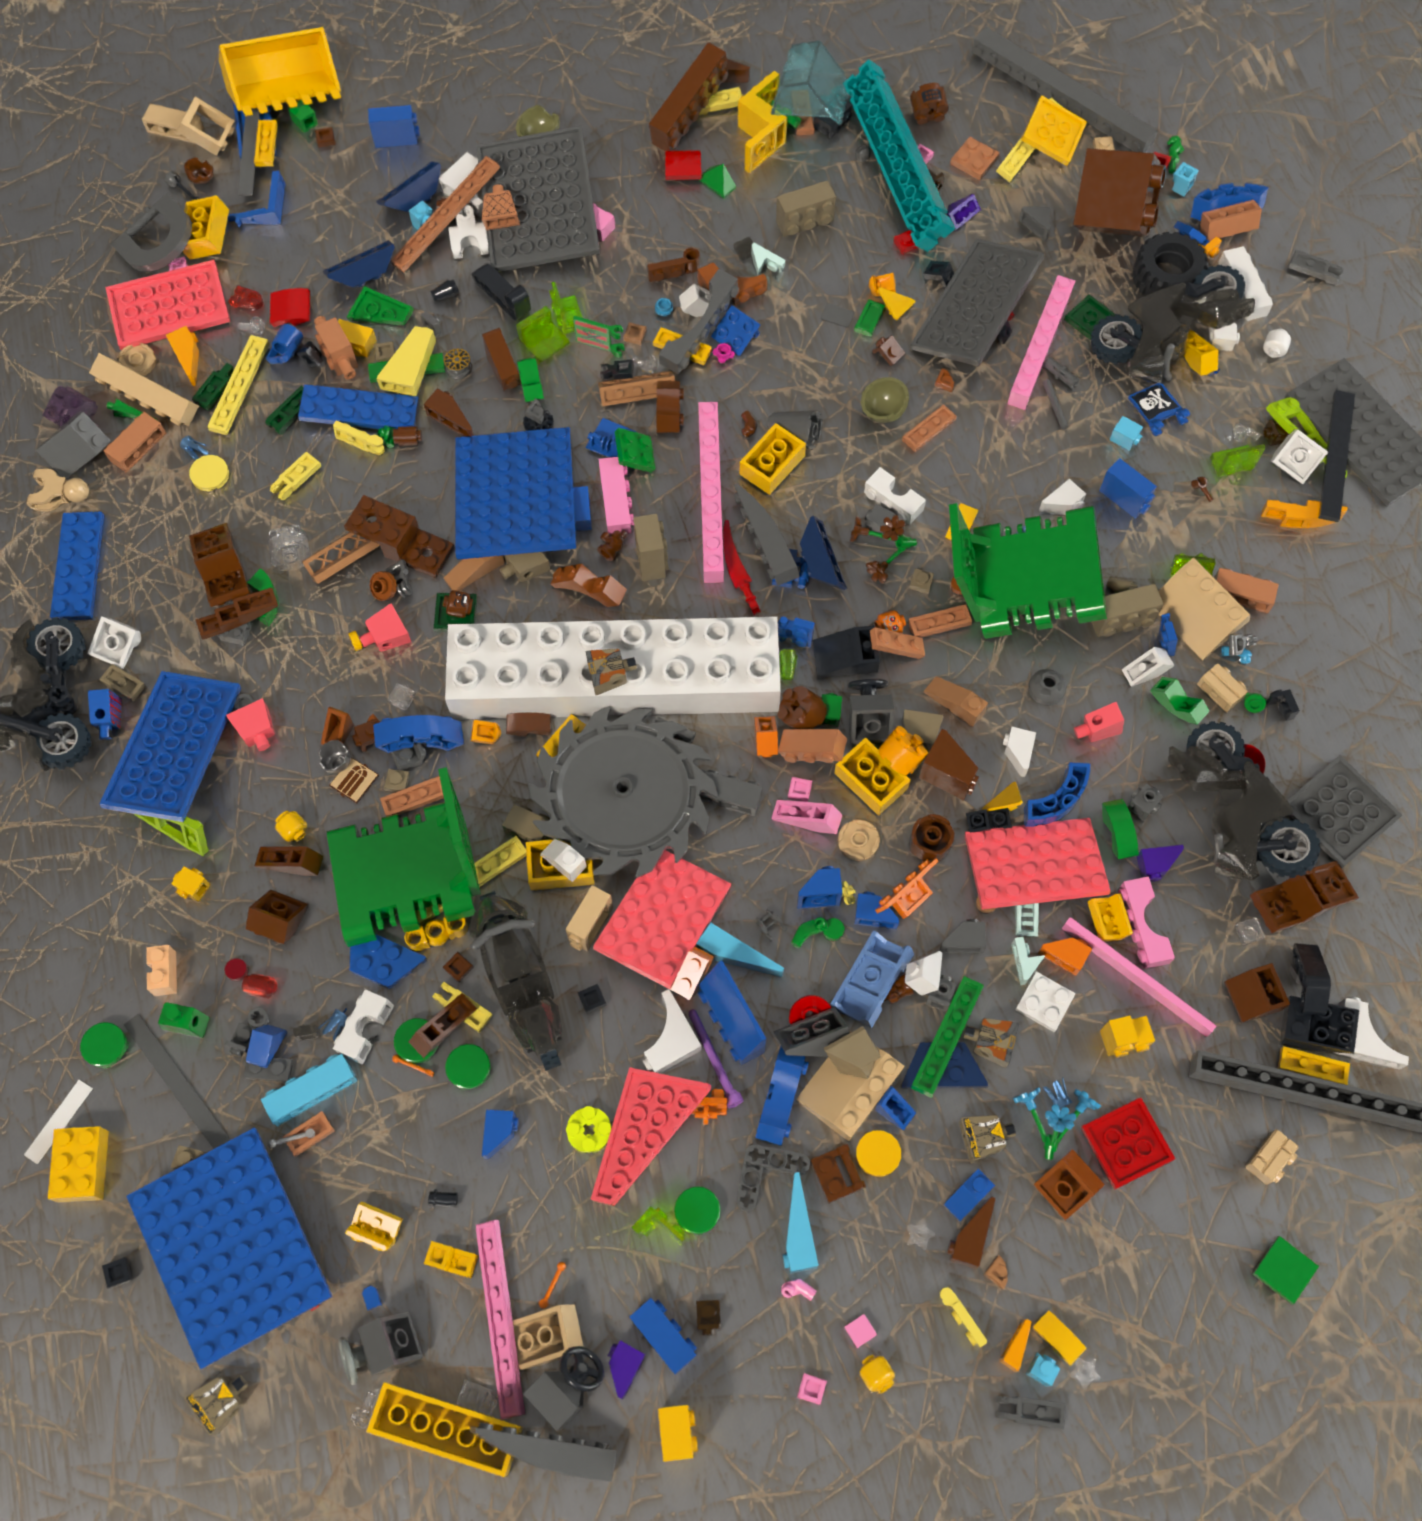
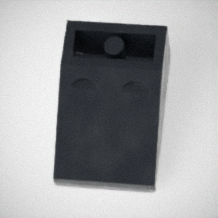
M875 626L853 627L814 639L813 649L817 678L877 673L880 664L878 650L872 649L870 630Z
M1290 995L1288 998L1290 1005L1284 1009L1280 1045L1304 1050L1354 1054L1359 1018L1358 1009L1328 1003L1325 1016L1301 1014V997Z

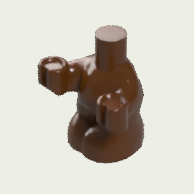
M615 530L610 537L608 532H603L600 538L606 543L600 545L597 551L606 560L613 561L616 553L621 551L624 539L628 536V533L625 530L621 532Z
M903 974L894 982L884 1001L888 1000L892 1004L914 994L913 989L905 983L906 974Z

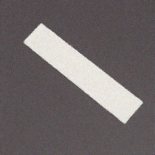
M78 1080L24 1156L39 1164L53 1144L54 1129L66 1127L93 1088Z

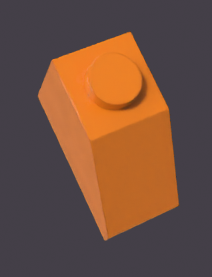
M775 716L754 717L757 756L771 757L778 755V734Z
M1068 938L1043 944L1038 954L1041 956L1045 955L1044 958L1076 976L1092 948L1084 940Z

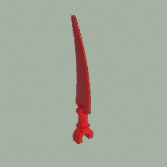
M725 520L723 547L728 572L735 588L740 587V590L743 591L746 597L745 602L749 604L753 615L761 613L756 602V596L752 594L749 583L752 582V579L746 572L735 548L729 520Z

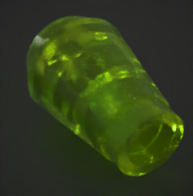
M780 650L779 665L783 680L794 679L798 659L796 650Z

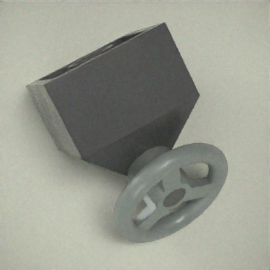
M409 1312L379 1317L359 1327L360 1346L354 1349H350L345 1337L339 1339L341 1359L347 1378L352 1385L358 1382L356 1368L367 1365L371 1374L376 1375L401 1369L423 1358Z

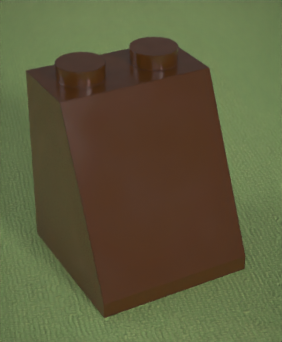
M941 729L923 762L919 778L964 800L967 794L971 796L979 779V776L976 774L979 768L946 730Z

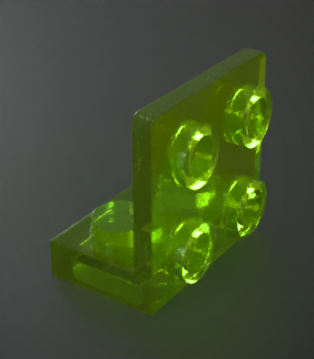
M555 281L551 282L552 289L549 290L552 300V310L557 315L558 328L562 327L564 334L574 332V315L583 318L576 296L573 295L560 299Z
M547 306L516 325L519 340L539 362H543L570 344L569 339L552 322L551 310Z
M1261 444L1252 447L1245 445L1214 452L1210 458L1218 476H1230L1239 471L1254 469L1265 450V445Z
M650 1206L632 1226L633 1233L641 1239L643 1235L648 1237L655 1229L654 1223L657 1222L682 1247L686 1244L685 1232L676 1223L673 1226L667 1222L669 1220L668 1216L659 1207L654 1209Z

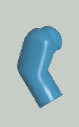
M1222 646V656H1230L1229 646ZM1244 648L1243 653L1236 656L1240 657L1241 663L1248 664L1251 662L1252 653Z

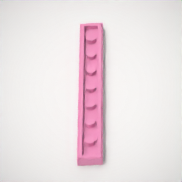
M1069 918L1064 924L1062 930L1075 939L1084 940L1092 948L1091 951L1205 1037L1216 1028L1214 1023L1073 918Z
M492 1220L475 1226L501 1419L525 1415L500 1225L499 1220Z

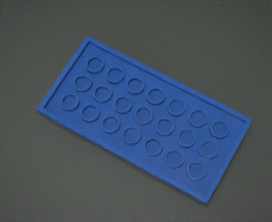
M161 671L99 803L101 808L184 822L228 718L226 715L231 713L236 697L240 693V684Z

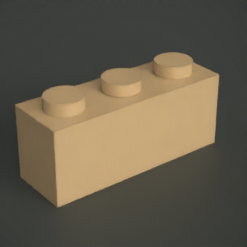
M149 105L142 118L147 132L194 143L177 132L186 114L185 111L161 105ZM195 114L190 124L203 131L204 126L198 114Z

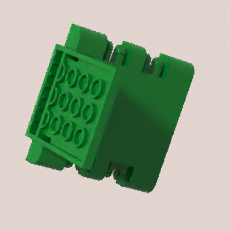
M958 504L949 505L954 578L975 622L981 623L985 639L1012 635L1011 616H1013L1014 626L1020 625L1019 615L1026 614L1025 620L1029 624L1032 623V613H1034L1035 624L1038 630L1053 628L1051 610L1054 609L1055 619H1060V608L1066 607L1068 617H1072V606H1075L1079 623L1107 619L1094 506L1066 510L1067 525H1064L1062 516L1057 517L1058 526L1052 527L1050 518L1045 519V529H1043V521L1040 515L1025 518L1026 532H1024L1023 524H1017L1018 534H1012L1011 527L1006 526V536H1003L1001 523L974 527L973 534H970Z
M447 767L438 769L445 802L424 807L426 821H422L421 813L415 816L416 824L410 825L409 818L403 817L404 826L401 827L398 814L381 818L383 832H381L379 824L374 825L375 834L369 835L366 827H362V837L359 836L356 824L327 831L341 930L347 947L377 940L374 921L377 922L379 930L384 929L383 919L390 917L389 920L392 927L397 926L396 915L399 916L404 933L418 930L420 925L417 910L420 911L422 919L427 918L426 908L432 907L433 913L437 916L440 915V904H442L447 922L476 915L472 896L480 895L481 892L466 821Z

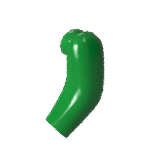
M817 917L814 920L802 923L798 927L791 944L800 949L807 938L824 932L827 929V920Z

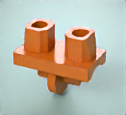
M722 1089L712 1090L711 1097H704L691 1114H695V1118H704L703 1125H708V1118L717 1119V1115H726L727 1098L724 1096V1091Z

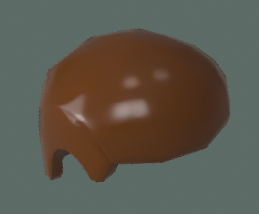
M194 157L184 163L187 178L195 184L208 183L214 176L213 167L207 160L200 162L197 157Z

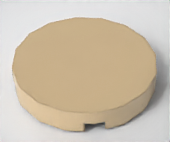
M140 343L141 345L133 347L129 345L124 347L118 355V363L143 376L149 374L155 368L157 362L156 355L150 346Z
M860 819L844 824L838 835L839 850L850 860H868L875 855L879 848L880 837L876 831L877 829L868 821Z

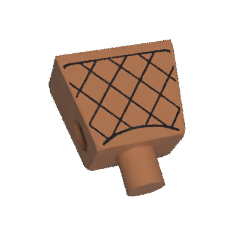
M494 185L492 188L493 193L484 195L482 221L485 229L491 230L520 225L510 191H504L502 185Z

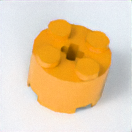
M897 726L879 748L881 758L884 759L886 757L892 763L890 767L903 775H908L909 772L912 774L925 759L928 751L922 745L924 740L919 735H911L902 726Z

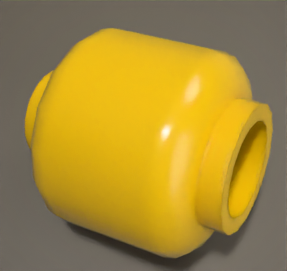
M284 811L276 818L275 829L286 842L294 840L298 842L305 837L307 823L296 811Z
M870 1355L862 1361L863 1366L859 1374L871 1392L881 1394L893 1386L895 1372L885 1357Z

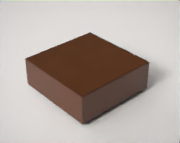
M332 127L315 130L318 148L336 145Z
M457 951L442 968L459 983L474 966Z

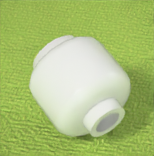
M1284 329L1270 331L1263 345L1264 352L1272 358L1284 356L1289 349L1291 337Z

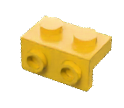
M1120 893L1114 894L1109 898H1093L1087 901L1098 938L1102 941H1120L1133 933Z
M361 1201L357 1206L352 1224L346 1229L345 1234L351 1236L354 1241L372 1245L376 1250L387 1251L395 1244L403 1218Z

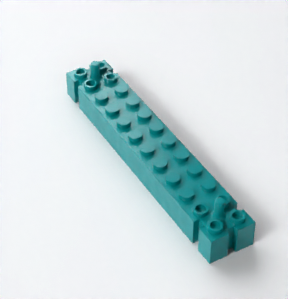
M868 59L858 69L859 73L857 75L852 74L843 85L847 94L852 96L850 101L905 224L909 230L913 231L910 235L915 246L929 252L939 243L938 238L947 237L955 230L951 218L945 215L947 209L889 83L884 80L886 77L882 68Z

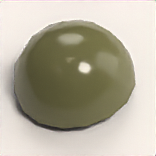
M540 105L533 106L519 117L516 124L517 136L521 137L559 130L560 119L555 113L550 115Z
M883 377L874 380L862 392V411L870 420L878 423L896 421L902 416L908 406L909 392L907 386L901 380L893 377Z

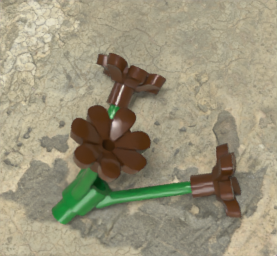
M894 515L892 520L889 517L884 518L883 522L886 525L880 527V531L884 534L869 531V528L862 527L861 518L856 516L850 542H854L859 535H872L894 541L898 548L886 561L880 564L878 561L866 564L867 572L873 574L871 579L874 582L879 580L883 584L888 578V575L885 573L888 564L907 548L916 546L917 540L903 535L905 531L902 528L905 527L904 520L899 521L897 515Z

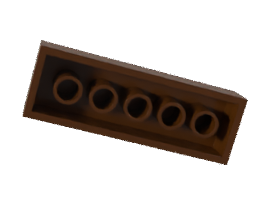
M708 42L649 123L651 141L654 146L663 151H672L677 148L682 136L688 133L692 122L698 119L700 111L706 108L712 95L716 94L721 82L727 79V58L724 50Z

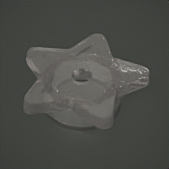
M924 1219L917 1225H906L910 1233L907 1245L917 1244L923 1250H926L927 1242L935 1236V1232L927 1229Z
M1078 1358L1075 1361L1076 1369L1069 1374L1070 1377L1079 1380L1084 1390L1091 1381L1101 1380L1096 1373L1095 1359L1085 1362Z

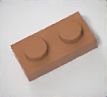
M323 1111L283 1136V1138L305 1133L307 1129L315 1131L313 1138L304 1137L286 1142L295 1157L335 1132Z

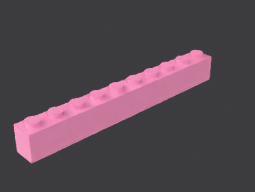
M698 402L704 583H724L718 402Z

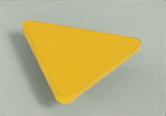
M882 287L878 289L880 296L886 304L885 307L889 309V314L895 320H898L915 303V300Z
M1012 782L986 804L982 810L987 809L988 812L1008 808L1012 811L1018 808L1017 806L1021 805L1023 801L1017 783Z

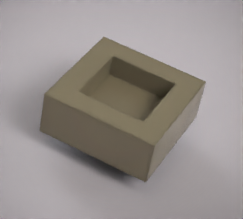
M393 341L374 344L377 362L389 361L395 353Z
M915 568L909 589L929 594L934 573Z
M388 769L384 785L385 791L398 792L406 789L410 777L409 771Z

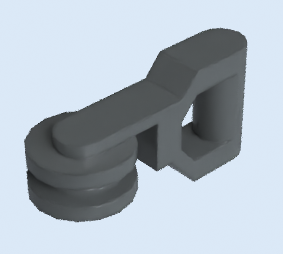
M402 559L386 568V572H390L396 582L399 583L397 584L399 594L403 598L411 595L412 590L407 577L409 570L406 562ZM401 569L400 574L395 576L394 573Z
M1230 634L1229 655H1240L1246 646L1257 645V642L1253 641L1257 639V636L1252 634Z

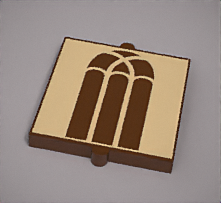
M351 757L348 767L338 773L329 786L339 792L342 797H347L357 804L379 777V774L369 769L367 764H362Z

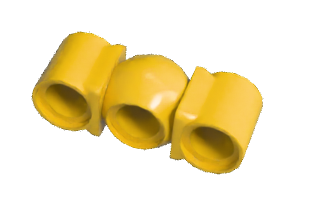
M443 917V920L434 919L429 921L424 928L421 925L418 930L406 932L405 942L410 950L417 953L422 952L425 948H431L430 945L442 946L449 938L453 940L456 937H463L468 932V924L465 918L447 922L446 917ZM462 922V926L460 928H452L454 923ZM441 929L440 935L432 936L434 930ZM414 937H421L419 943L411 944Z

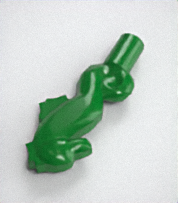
M1177 135L1170 137L1167 145L1172 144L1169 149L1170 155H1167L1171 156L1168 171L1170 174L1175 173L1176 164L1179 163L1178 155L1184 151L1181 145V138Z

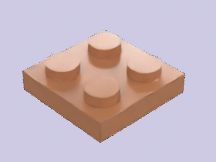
M969 137L951 158L950 165L981 180L999 158L1000 152Z

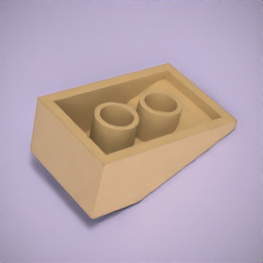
M558 1305L513 1320L519 1371L560 1361L562 1354L568 1348L573 1346L583 1347L575 1305Z

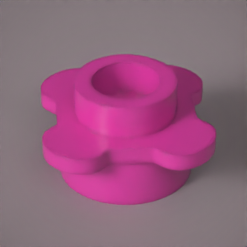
M721 343L717 348L713 349V355L717 356L720 363H725L726 360L732 359L735 356V353L731 351V347L726 343Z

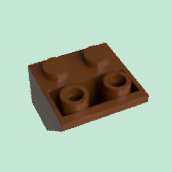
M1273 963L1248 970L1224 982L1241 1023L1280 1012L1290 1005Z

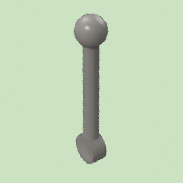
M307 1129L305 1133L279 1140L270 1139L268 1147L274 1148L277 1144L304 1137L313 1138L315 1131Z

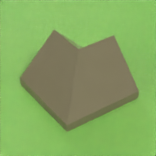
M864 1026L824 1047L825 1052L840 1073L865 1079L869 1078L875 1060L881 1058L878 1048Z

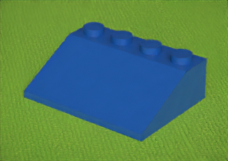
M718 962L699 984L700 992L697 994L703 1004L707 1003L710 1011H708V1014L713 1023L717 1022L721 1028L719 1034L722 1040L729 1042L732 1048L729 1050L735 1062L739 1060L742 1066L765 1053L766 1037L724 962Z

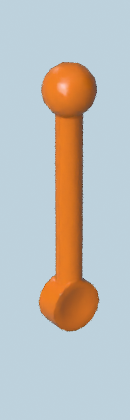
M398 1054L392 1057L394 1063L400 1062L431 1077L435 1074L431 1070L403 1060Z
M564 1262L557 1264V1272L544 1299L539 1301V1307L542 1309L548 1307V1299L561 1272L566 1269Z

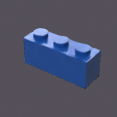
M650 1298L629 1318L674 1375H676L697 1356L694 1352L697 1347L689 1337L684 1340L679 1332L682 1328L674 1318L669 1321L664 1315L667 1310L659 1300L654 1302Z

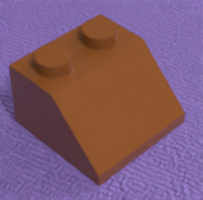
M1072 1149L1033 1185L1063 1219L1067 1220L1105 1184Z

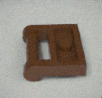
M848 1144L810 1160L828 1204L866 1188L864 1180L861 1181L849 1154L851 1150ZM841 1156L853 1185L846 1186L836 1163V1157Z

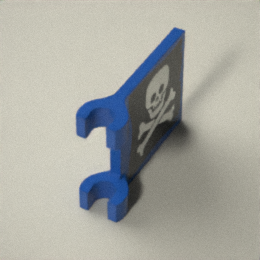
M1162 382L1128 396V399L1149 424L1150 430L1155 437L1162 434L1160 430L1164 427L1162 421L1176 415L1180 425L1188 423L1186 417L1190 416L1189 410L1180 406Z

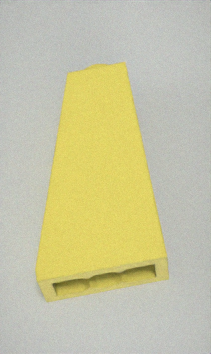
M417 326L413 328L377 376L381 390L417 396L436 342L432 329Z

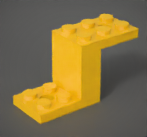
M776 71L765 76L758 85L753 86L746 95L741 96L738 100V127L753 137L745 144V170L749 173L786 143L787 117L770 105L772 100L775 102L779 100L780 74Z

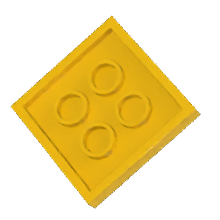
M1041 95L1021 140L1067 166L1087 121Z

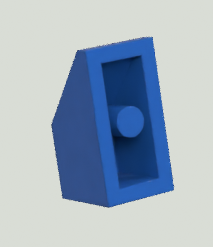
M873 892L858 893L854 924L897 930L899 918L890 907L878 914L876 913L875 909L880 906L879 901L882 899L880 896L875 895Z
M486 1110L482 1157L484 1159H490L514 1138V1131H518L519 1118H516L514 1111Z
M977 1169L943 1205L961 1221L995 1185Z

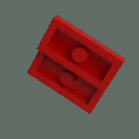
M701 150L665 151L666 180L701 179Z
M292 288L270 293V324L273 327L289 322L296 326L310 321V290L308 288Z

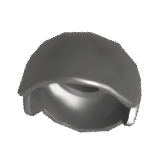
M331 740L325 743L318 752L321 759L319 764L330 774L342 772L348 767L351 760L350 751L339 740Z

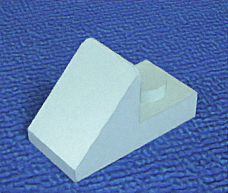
M753 242L751 254L757 276L764 265H767L773 272L778 271L781 273L785 267L786 260Z
M1024 937L1014 938L1011 945L1020 985H1025L1045 955L1028 957L1030 956L1028 943L1024 942Z

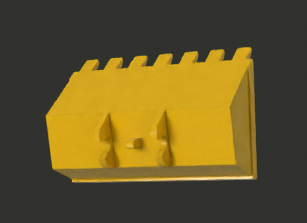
M323 27L219 45V63L226 90L235 103L237 110L243 111L245 116L253 115L251 110L253 108H257L260 113L268 112L266 107L268 105H272L275 110L283 109L281 103L287 102L289 107L292 108L298 106L296 100L300 99L304 105L312 104L311 97H316L319 102L327 101L325 97L327 94H330L333 99L341 98L339 93L341 89Z

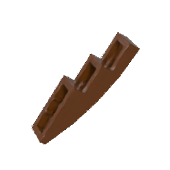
M268 588L232 599L233 604L214 609L215 614L195 619L202 640L242 626L278 607L273 589Z

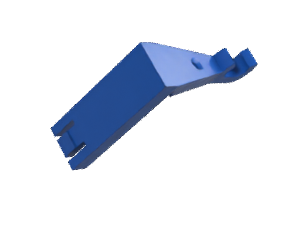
M272 171L268 209L261 208L242 213L228 214L227 223L235 221L239 228L242 224H281L285 181L280 171Z

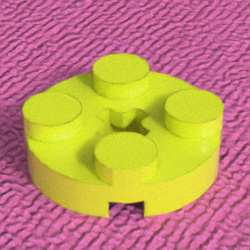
M591 1106L577 1110L572 1114L566 1126L568 1140L579 1152L595 1153L601 1151L606 1147L611 1132V1123L608 1116L602 1110ZM586 1125L595 1126L593 1128V1131L595 1132L593 1135L583 1134L585 1132L584 1127Z

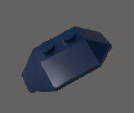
M431 161L417 173L377 200V204L409 212L410 209L421 201H429L437 191L441 170L440 163Z
M387 240L323 270V273L329 279L347 286L361 287L366 281L378 279L382 276L381 274L386 272L395 246Z
M813 515L810 517L800 541L801 556L808 565L807 572L812 579L814 578L823 584L846 590L847 586L823 521Z

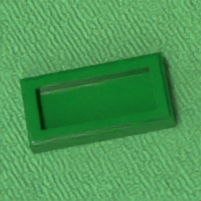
M868 299L854 327V331L872 337L886 305Z

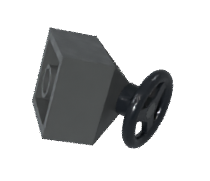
M862 679L848 683L849 689L860 690V695L850 696L849 733L851 744H859L865 737L871 743H884L893 731L894 705L892 694L877 695L876 691L877 689L886 688L889 684L888 681L883 679Z
M582 1346L568 1348L560 1359L561 1371L544 1372L524 1393V1396L556 1431L564 1429L583 1409L584 1391H593L603 1382V1364L600 1358L588 1348ZM582 1354L593 1361L597 1370L590 1368L584 1362ZM573 1355L575 1363L568 1370L567 1361ZM588 1376L595 1379L592 1383L584 1384Z

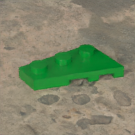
M364 286L349 311L347 318L351 321L405 326L414 310L412 306Z

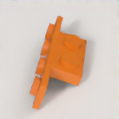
M935 858L931 861L926 859L917 866L919 868L917 872L912 871L905 877L906 882L904 884L901 882L892 889L893 894L891 896L888 894L879 901L880 906L875 909L876 913L878 914L892 905L904 919L915 911L933 894L921 877L939 862L938 859Z

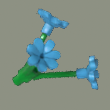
M1040 1087L1034 1089L1029 1094L1026 1092L1020 1094V1096L1013 1097L1015 1103H1025L1028 1111L1031 1110L1041 1134L1042 1142H1044L1045 1159L1053 1160L1054 1152L1057 1151L1061 1139L1068 1129L1070 1130L1074 1127L1073 1122L1079 1114H1082L1086 1108L1095 1110L1101 1107L1093 1099L1088 1098L1089 1094L1085 1091L1081 1093L1075 1089L1074 1094L1077 1096L1079 1103L1074 1108L1076 1110L1074 1113L1068 1114L1070 1110L1067 1107H1063L1060 1110L1056 1104L1052 1105L1051 1111L1045 1112L1048 1125L1054 1129L1053 1134L1045 1133L1035 1110L1037 1107L1033 1099L1041 1092Z

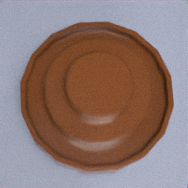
M386 571L376 572L372 575L369 586L373 597L380 601L392 599L397 590L394 576Z

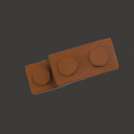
M714 262L697 269L698 283L707 290H709L710 280L719 269ZM764 274L755 277L734 276L738 278L739 292L731 300L734 305L746 302L756 295L763 294L767 291L766 276Z
M583 564L558 568L554 572L550 583L554 588L570 589L588 595L606 607L619 606L627 590L611 575L597 577Z

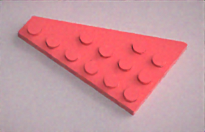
M629 1067L591 1200L615 1206L709 1093L711 1085L709 1083Z

